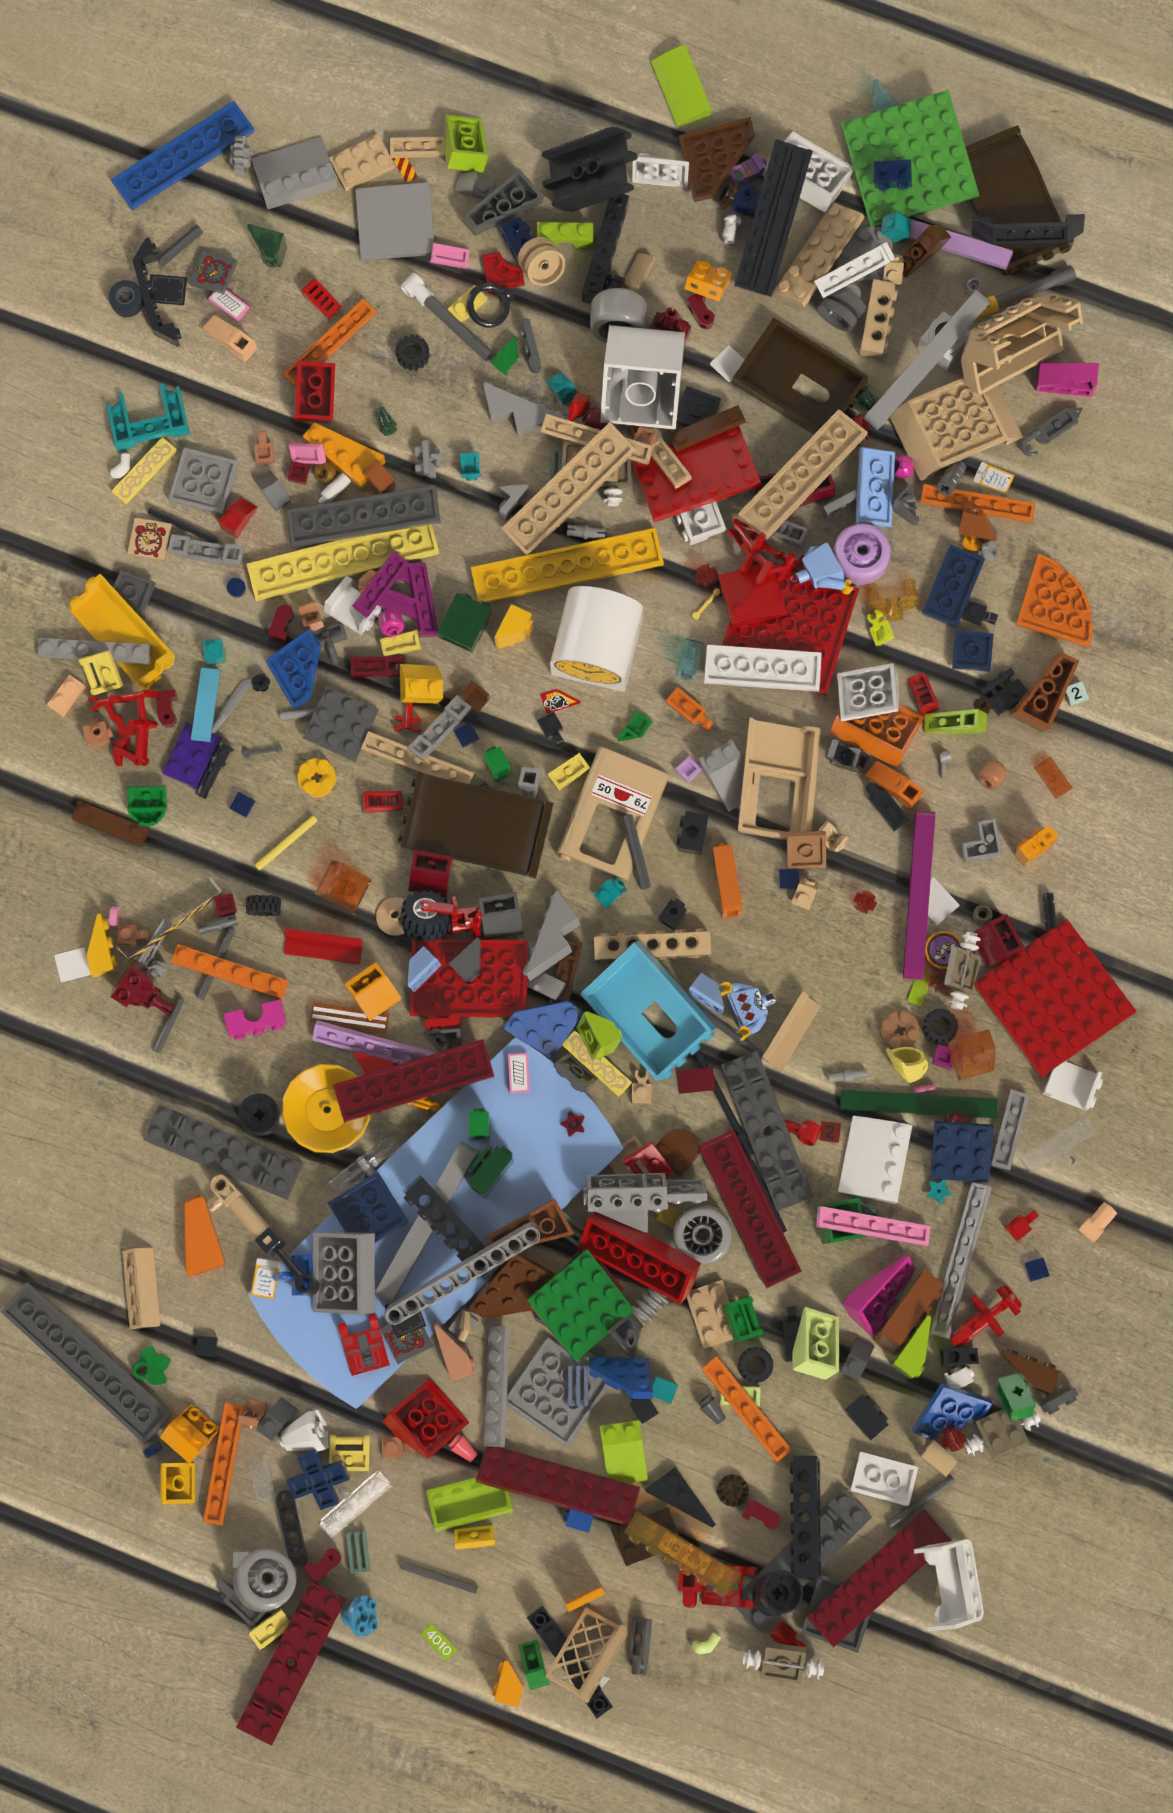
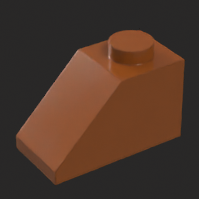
M377 459L363 472L366 484L378 495L391 493L395 490L394 479Z
M973 505L964 506L958 533L996 541L997 531L983 510Z

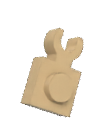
M636 1070L635 1079L638 1081V1084L632 1083V1104H651L652 1084H646V1081L649 1079V1072L646 1070V1076L640 1078L638 1070Z

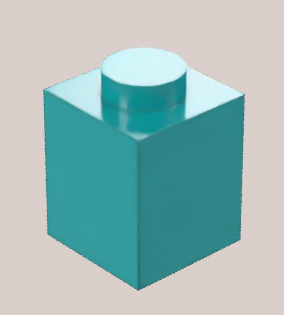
M898 212L882 217L881 234L895 243L910 238L911 221Z
M222 639L203 641L204 657L207 665L226 663L225 645Z
M657 1376L655 1380L651 1379L653 1397L671 1404L678 1385Z

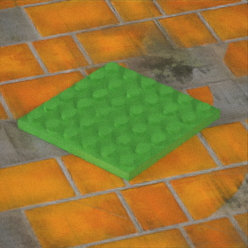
M949 89L841 123L871 228L882 227V217L894 212H898L908 219L979 197Z

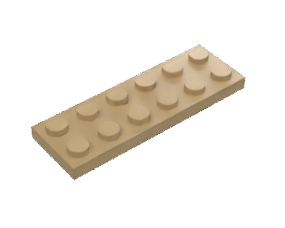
M832 203L774 289L773 293L775 296L805 307L818 288L815 280L827 275L863 221V214Z

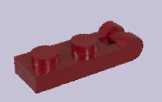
M351 657V677H400V664H404V657ZM389 664H395V669H389Z

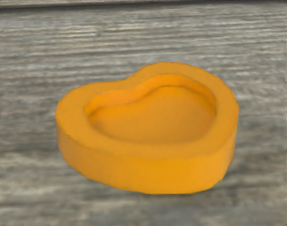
M965 535L963 549L968 552L979 551L982 547L981 541L977 537Z

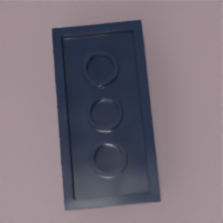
M950 545L922 615L957 628L985 558Z

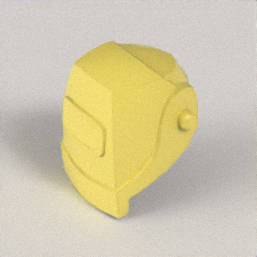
M913 1047L886 1049L893 1069L906 1082L917 1081L926 1073L928 1062L922 1051Z

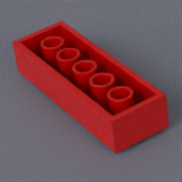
M594 1212L588 1218L577 1248L581 1251L588 1249L594 1258L679 1304L690 1294L701 1266L699 1261L647 1233L598 1212Z

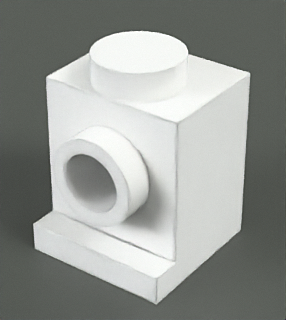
M961 1366L950 1370L951 1375H948V1373L942 1374L947 1385L959 1389L974 1382L972 1377L975 1376L970 1366L963 1369Z

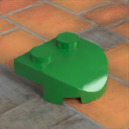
M167 785L127 787V810L130 818L132 817L138 825L146 827L160 822L166 814L168 807Z

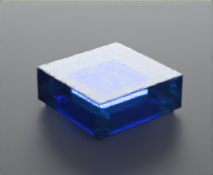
M471 722L454 730L462 748L480 740Z
M238 792L229 809L247 818L256 801Z
M779 869V889H797L799 885V869Z
M1044 1257L1024 1263L1030 1282L1050 1276Z

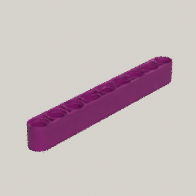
M916 810L903 979L923 980L935 829V812Z

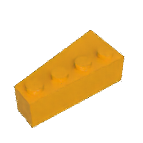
M314 423L302 436L304 443L323 444L326 460L330 461L337 471L344 473L360 490L366 485L363 472L376 459L382 466L386 463L384 455L317 423Z

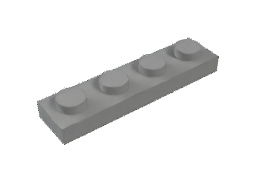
M1014 1090L1009 1091L991 1166L1010 1171L1029 1094Z

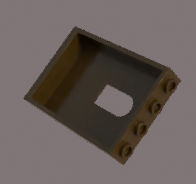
M774 317L732 379L733 385L812 434H815L838 409L848 416L847 412L850 407L853 409L859 400L857 397L860 392L863 394L869 385L866 374ZM801 374L824 387L829 392V399L826 403L817 404L792 389Z

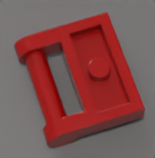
M455 1013L449 1015L448 1018H440V1015L429 1016V1019H424L427 1032L443 1027L460 1026L461 1028L462 1025L460 1017Z
M652 1141L623 1159L625 1166H629L634 1174H644L635 1163L639 1159L650 1173H665L666 1178L674 1173L673 1168Z

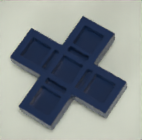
M316 1449L299 1454L297 1460L303 1473L287 1480L294 1499L313 1493L320 1510L339 1504L340 1500L333 1486L350 1479L343 1460L324 1466Z

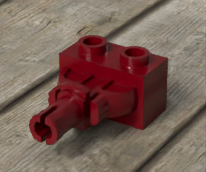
M668 308L662 313L656 312L649 328L685 332L684 347L691 333V325L683 319L678 320L677 310L674 309L672 311V308Z
M133 959L112 988L110 997L126 1008L129 1004L143 1006L146 1009L154 1006L168 1015L173 1009L174 1004L159 996L161 990L155 987L153 980L149 977L150 969Z

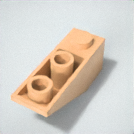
M215 315L202 328L204 332L243 362H246L257 350L254 340Z

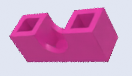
M276 1000L261 1004L263 1015L255 1022L246 1019L243 1009L224 1013L229 1037L231 1039L234 1038V1040H241L246 1038L245 1035L253 1033L256 1036L264 1034V1030L272 1029V1031L283 1029V1025H287L282 1001Z

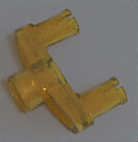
M909 579L903 582L905 597L879 599L877 583H873V587H871V584H867V610L875 613V610H881L882 613H886L887 620L890 622L902 620L904 618L903 611L920 605L919 595H917L916 580L911 579L910 584Z

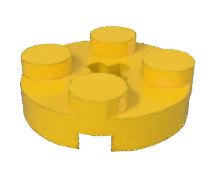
M319 758L310 759L300 766L298 783L306 794L312 797H323L329 794L335 786L336 773L333 766L327 760ZM315 773H318V775H322V778L319 779L320 782L316 783L315 780H312V777H314Z

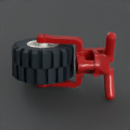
M421 890L419 893L415 891L413 895H408L407 900L403 901L401 926H403L404 933L407 932L409 938L413 937V940H421L426 943V940L433 942L435 938L438 940L441 938V935H453L464 930L465 932L473 931V940L477 937L481 940L480 924L483 915L479 912L477 906L458 909L455 896H451V904L446 903L447 899L445 897H441L440 893L437 892L435 894L432 890H429V892ZM450 915H452L451 925L449 924V923H450Z

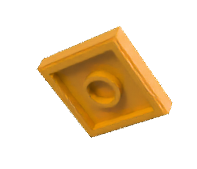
M599 1586L567 1602L568 1612L604 1595L603 1587Z

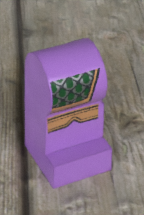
M757 153L751 159L733 167L729 175L732 180L738 183V186H741L762 176L766 166L759 153Z

